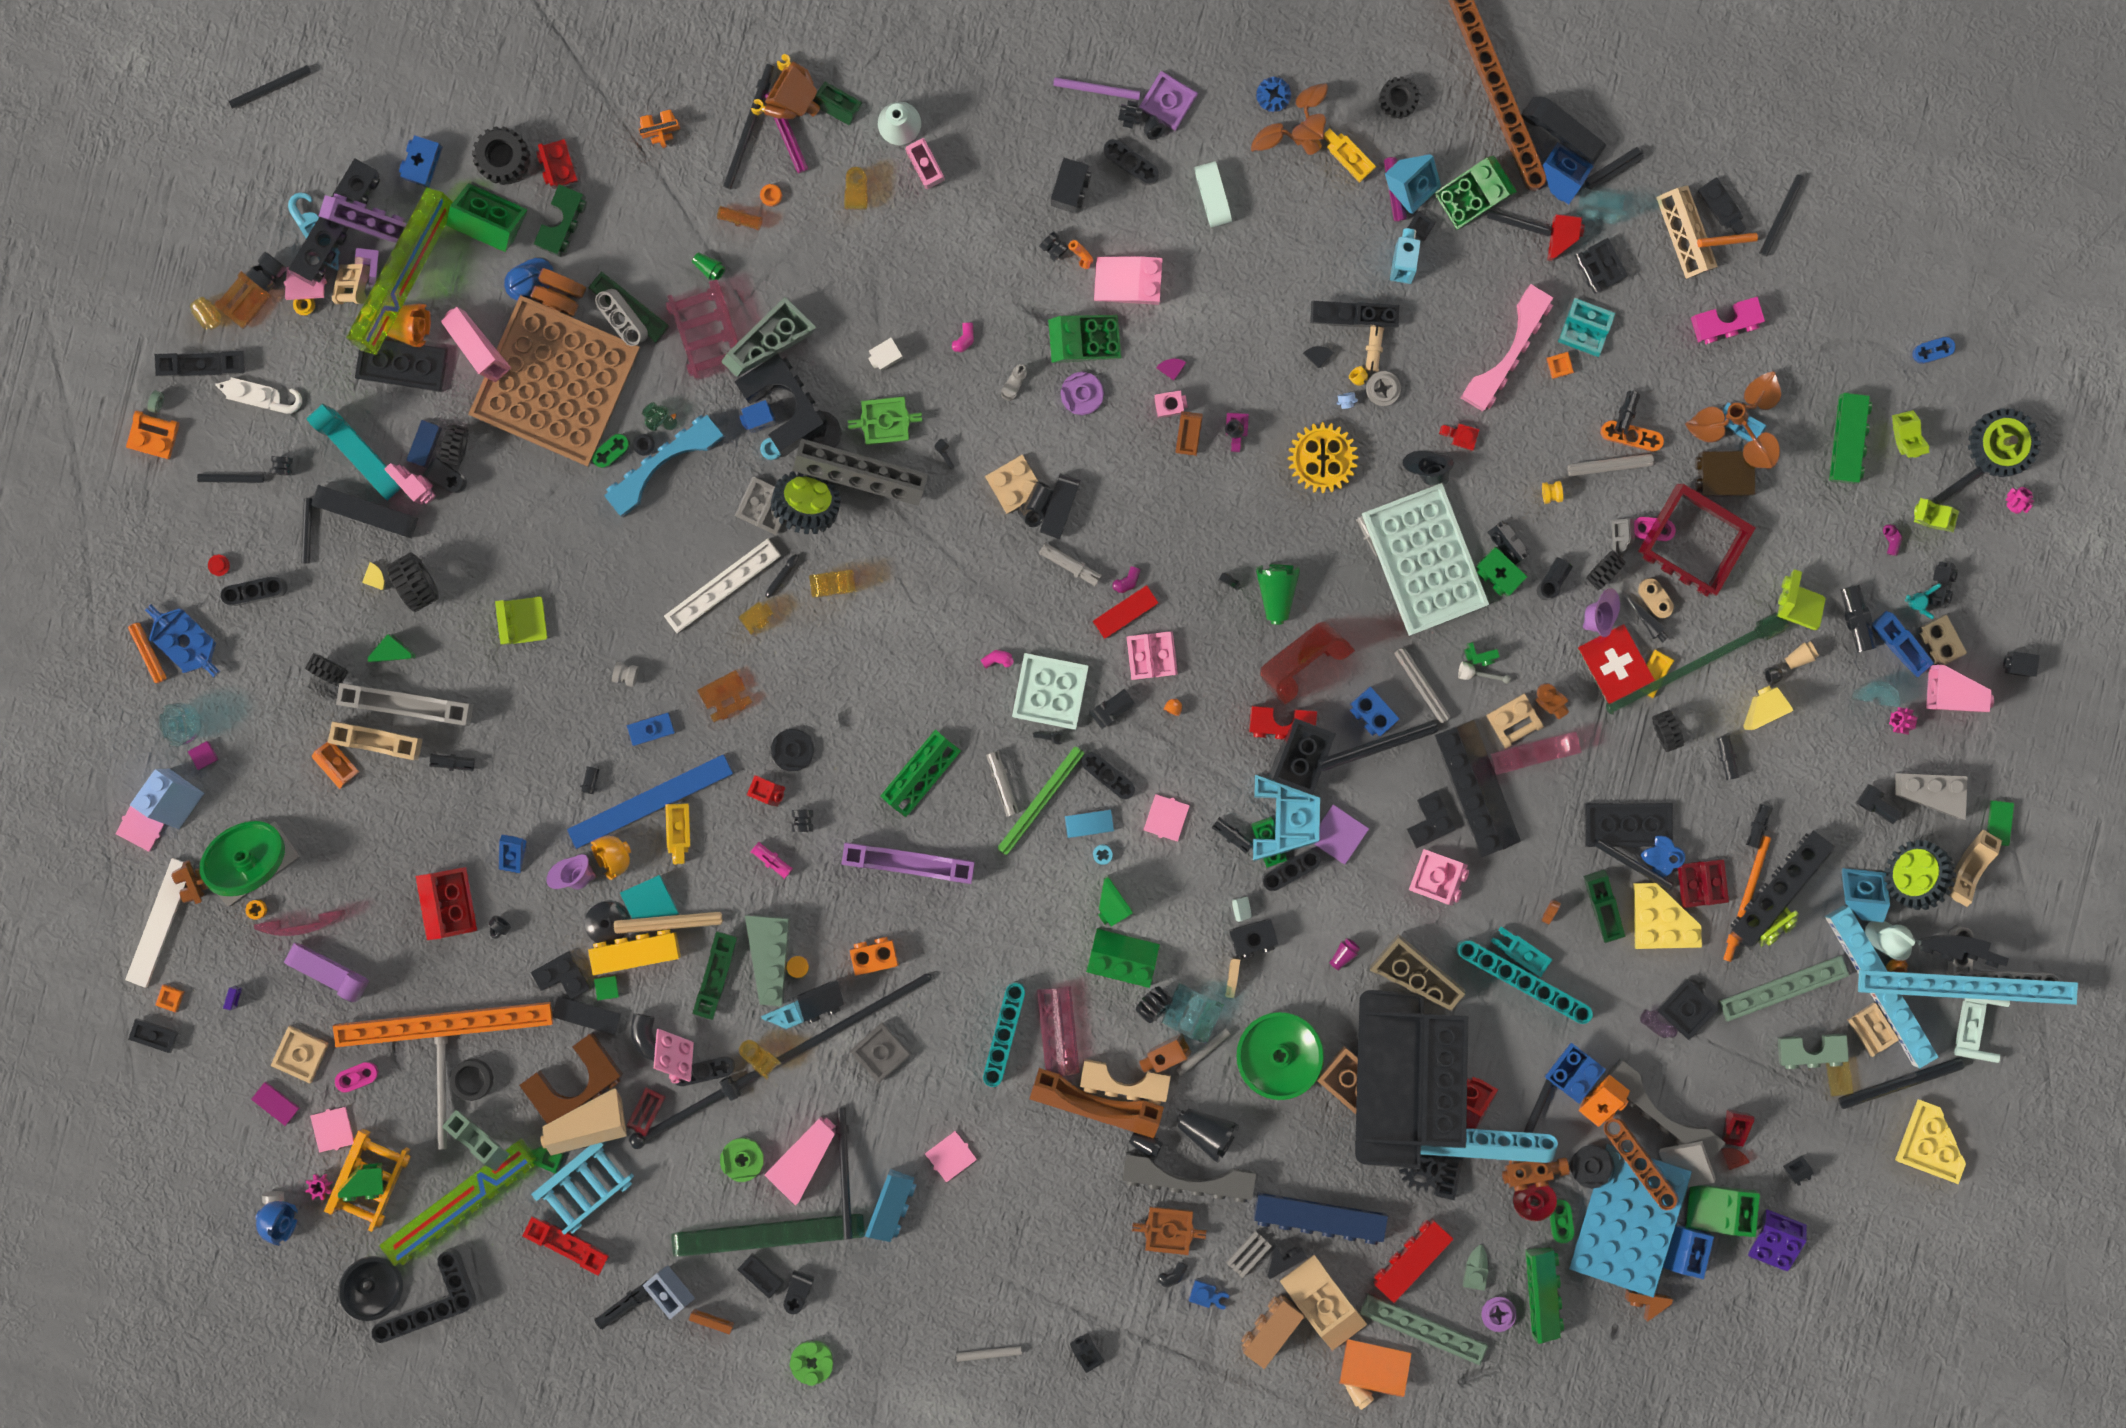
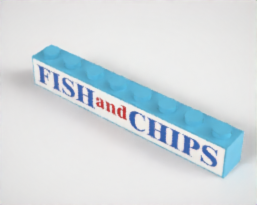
M1843 905L1825 916L1858 974L1859 970L1887 971L1849 906ZM1870 993L1898 1037L1899 1043L1913 1066L1922 1068L1939 1058L1902 995Z

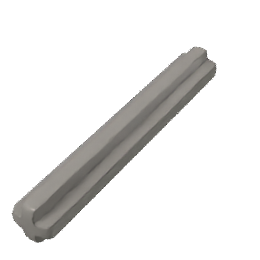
M1652 454L1575 463L1569 464L1567 470L1569 476L1647 467L1654 465V458Z
M1404 647L1398 649L1394 653L1439 722L1444 723L1449 720V713Z

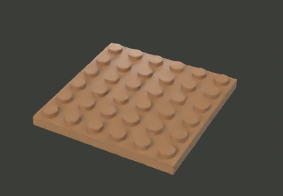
M520 295L496 349L510 365L511 369L497 382L484 377L468 415L589 467L592 456L598 448L641 348L637 345L629 346L622 339Z

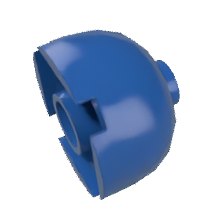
M274 1201L262 1207L256 1214V1229L260 1237L277 1246L281 1245V1241L286 1242L294 1232L297 1224V1219H294V1212L298 1213L296 1206L285 1201Z

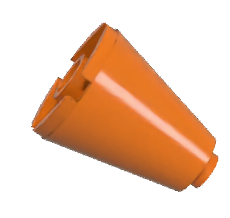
M425 304L399 305L398 312L385 310L374 331L379 332L386 317L390 316L381 334L413 347H422L426 343V340H423L425 334L429 335L431 314L429 310H425V307H427ZM383 307L373 308L368 313L367 324L370 329L373 328Z

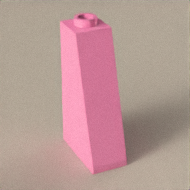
M456 307L446 313L445 318L441 321L475 370L480 375L497 382L511 369L510 365L465 311Z
M820 1117L765 1173V1176L795 1206L799 1203L836 1133L834 1130L835 1125L827 1117L825 1119Z

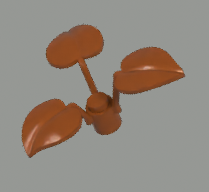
M1327 83L1313 85L1298 95L1296 105L1298 108L1304 107L1306 119L1293 129L1292 134L1287 130H1283L1281 123L1271 124L1263 128L1256 135L1251 145V151L1273 148L1282 140L1283 135H1287L1297 145H1302L1308 155L1318 152L1322 147L1319 139H1324L1326 118L1323 114L1310 116L1308 110L1309 107H1315L1324 100L1328 91Z
M1774 371L1761 375L1748 385L1744 393V399L1751 405H1746L1745 403L1731 404L1728 408L1726 420L1722 410L1717 407H1707L1686 422V427L1699 440L1716 442L1725 436L1724 426L1728 425L1730 420L1736 425L1743 424L1753 441L1748 442L1744 446L1743 456L1745 461L1755 468H1773L1780 456L1779 443L1772 434L1767 432L1760 434L1756 438L1747 424L1749 415L1746 409L1754 410L1758 406L1762 410H1769L1779 403L1781 388Z

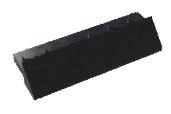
M1475 720L1434 735L1480 856H1487L1521 842Z

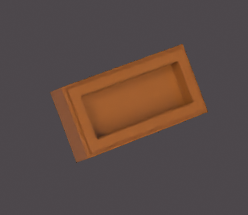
M1181 411L1175 453L1197 456L1203 414Z
M693 1309L689 1317V1321L729 1335L734 1326V1322Z

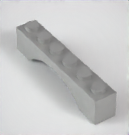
M339 683L336 705L418 717L470 726L474 705Z

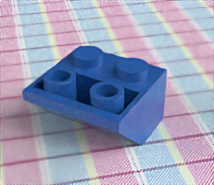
M1570 1043L1544 1077L1580 1104L1606 1069L1573 1043Z
M1676 1225L1663 1268L1683 1275L1704 1279L1714 1236L1708 1232Z

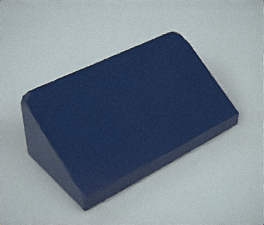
M421 420L407 461L427 468L442 427Z

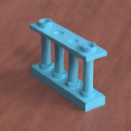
M607 1142L587 1147L531 1194L536 1201L541 1197L544 1200L546 1199L568 1225L562 1231L564 1235L568 1231L573 1234L582 1226L580 1221L619 1189L623 1192L632 1185L630 1180L634 1175L631 1173L624 1178L603 1152L602 1146ZM590 1156H593L594 1159L597 1158L618 1183L609 1192L586 1166L588 1164L586 1160ZM572 1171H580L600 1195L601 1199L591 1206L570 1181L571 1177L569 1174ZM558 1183L566 1188L585 1211L577 1219L570 1215L553 1194L552 1188Z

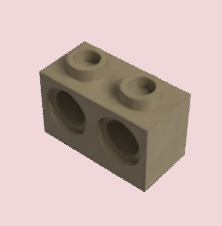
M1941 615L1919 627V637L1924 645H1928L1931 651L1929 656L1935 664L1946 665L1967 654L1947 615ZM1934 626H1937L1940 630L1937 638L1931 633ZM1944 645H1947L1950 648V654L1948 657H1945L1942 654V648Z

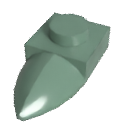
M1482 1245L1477 1246L1467 1260L1463 1287L1485 1291L1489 1269L1487 1254Z

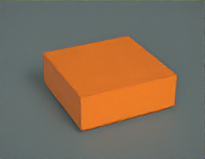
M1568 352L1546 358L1552 379L1574 373Z
M164 984L161 987L155 1006L176 1013L179 1010L185 991Z

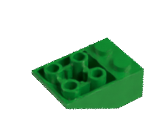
M1493 155L1485 158L1434 194L1458 230L1517 191Z
M1118 315L1058 316L1048 320L1052 363L1121 358Z
M1708 1185L1689 1187L1686 1228L1756 1237L1760 1193L1755 1190Z

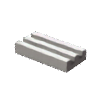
M1255 1230L1226 1263L1243 1278L1272 1245ZM1257 1237L1259 1239L1257 1243L1235 1265L1233 1262ZM1263 1243L1265 1246L1243 1270L1239 1269Z

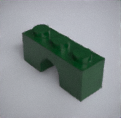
M559 184L551 205L562 211L563 220L557 227H548L542 224L534 245L559 257L562 256V253H566L570 245V241H568L570 234H574L579 222L576 220L579 213H583L586 208V197L577 191Z

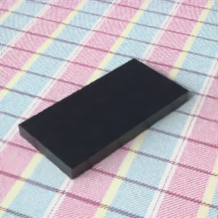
M361 336L355 379L442 392L448 349L427 345L413 347L401 341L378 338L375 346H373L374 337H371L368 342L366 340L368 336Z
M1584 803L1585 847H1595L1594 845L1598 839L1612 847H1654L1655 836H1666L1673 842V803Z

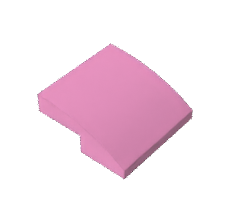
M1173 631L1127 637L1132 680L1178 675Z

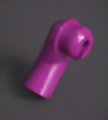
M1887 524L1883 527V534L1889 542L1887 554L1897 556L1902 542V535L1895 525Z
M1131 566L1126 578L1116 579L1113 582V589L1118 591V593H1125L1136 586L1141 569Z

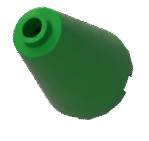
M1269 564V569H1263V565L1258 566L1256 573L1266 619L1270 620L1271 624L1274 625L1284 624V621L1289 619L1300 567L1297 566L1294 569V565Z

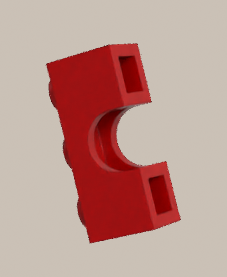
M1251 706L1249 732L1254 733L1253 737L1266 738L1267 734H1275V739H1285L1295 718L1316 726L1317 711L1294 710L1292 722L1287 726H1280L1274 721V708Z

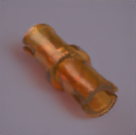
M720 206L717 213V219L735 223L737 227L742 225L759 231L762 226L763 217L745 213L741 209L737 211Z

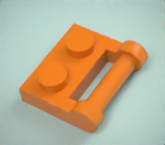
M136 410L133 415V423L126 448L170 460L179 429V422L162 420ZM142 423L168 430V435L163 436L140 428Z

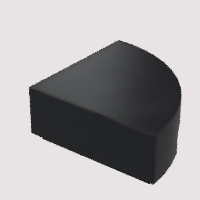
M1315 346L1307 349L1303 355L1319 369L1334 352L1326 347Z
M1222 573L1218 581L1235 590H1238L1241 584L1226 573Z

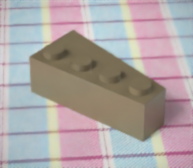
M1399 934L1370 966V971L1378 973L1388 980L1396 982L1449 1010H1452L1465 995V989Z

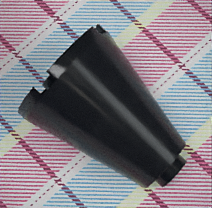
M1189 1108L1186 1112L1182 1110L1176 1120L1179 1123L1178 1128L1217 1163L1220 1162V1157H1224L1235 1137L1232 1136L1234 1130L1238 1131L1239 1125L1235 1122Z

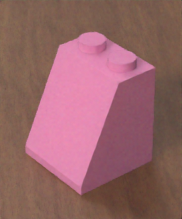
M1932 665L1929 667L1926 709L1990 712V708L1994 704V696L1991 695L1990 689L1945 665Z

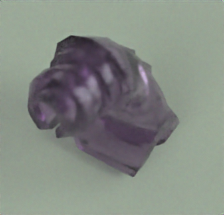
M1644 1009L1640 1017L1642 1024L1662 1038H1674L1677 1035L1675 1027H1670L1657 1018L1658 1011Z

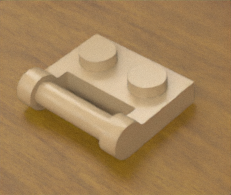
M364 264L339 265L332 301L335 304H344L345 302L365 303L366 294L364 291L369 280L370 266ZM345 288H354L353 293H344Z
M1525 694L1486 715L1505 749L1511 747L1513 742L1537 729L1539 731L1544 728ZM1529 716L1532 721L1531 723L1508 736L1505 735L1504 730Z

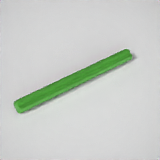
M1075 746L1006 835L998 846L1002 853L1005 855L1010 853L1084 756V752Z

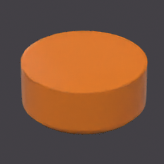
M768 184L761 189L760 198L766 206L774 207L781 202L782 192L778 186Z

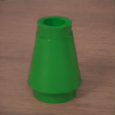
M700 252L692 259V263L710 281H718L725 272L722 262Z

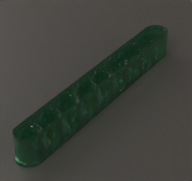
M851 1214L852 1238L865 1237L863 1214ZM843 1215L684 1231L671 1234L674 1257L844 1240Z

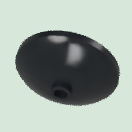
M369 1256L355 1261L345 1270L339 1282L338 1298L342 1308L351 1317L362 1321H373L386 1316L396 1307L403 1291L401 1273L391 1261L383 1257ZM369 1281V1285L367 1287H363V1284Z

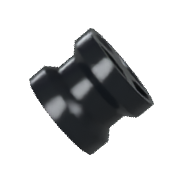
M271 456L273 464L269 471L270 474L292 475L290 465L293 463V458Z

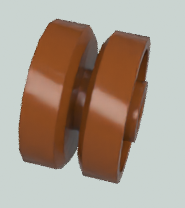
M542 268L538 279L541 283L549 286V288L534 286L530 297L558 312L562 311L575 316L579 305L574 300L568 298V295L578 299L583 298L587 288L565 276Z

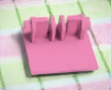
M657 1029L654 1069L669 1074L672 1083H679L681 1079L690 1082L694 1042Z

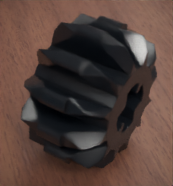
M1157 986L1142 998L1136 1006V1011L1142 1019L1148 1023H1153L1166 1012L1173 999L1166 990Z

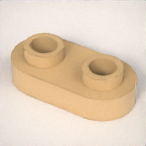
M1651 578L1643 580L1638 586V593L1649 610L1657 618L1670 616L1674 605L1660 583ZM1649 585L1653 586V593L1647 592ZM1661 603L1666 605L1665 611L1660 610L1659 606Z

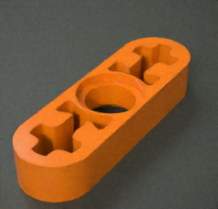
M1611 420L1604 423L1600 430L1601 436L1607 441L1650 452L1659 450L1664 444L1663 436L1659 432L1630 425L1629 430L1637 432L1638 439L1636 442H1629L1626 434L1624 435V431L1621 435L1622 440L1618 439L1620 434L1615 433L1611 437L1608 436L1609 432L1605 431V429L1611 425L1614 426V429L1617 421ZM1643 433H1646L1644 438L1651 439L1655 436V440L1659 441L1653 447H1650L1651 443L1643 441V445L1639 444L1643 438Z

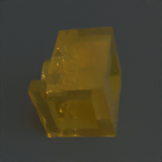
M758 602L738 618L749 633L754 635L756 633L754 629L757 627L760 630L769 623L768 618L774 612L767 603L763 605L761 602Z

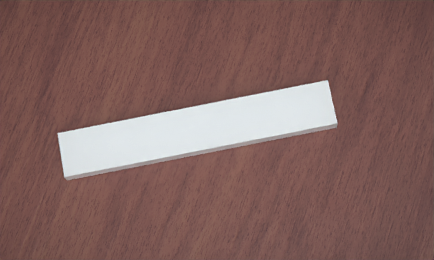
M766 539L664 615V617L678 634L782 555L770 539Z
M171 859L125 979L145 988L149 985L180 904L181 897L179 892L181 889L186 888L187 885L186 881L175 884L171 877L173 871L182 867L183 861Z

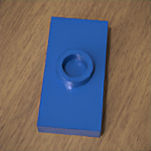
M669 713L626 725L633 746L675 734Z

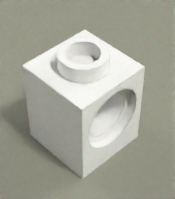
M892 338L869 350L871 354L868 358L874 369L879 367L881 372L903 359Z

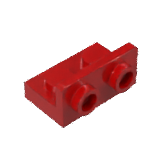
M565 139L546 145L538 144L539 151H536L539 163L544 164L545 172H542L546 185L550 184L553 189H556L559 184L566 186L578 182Z

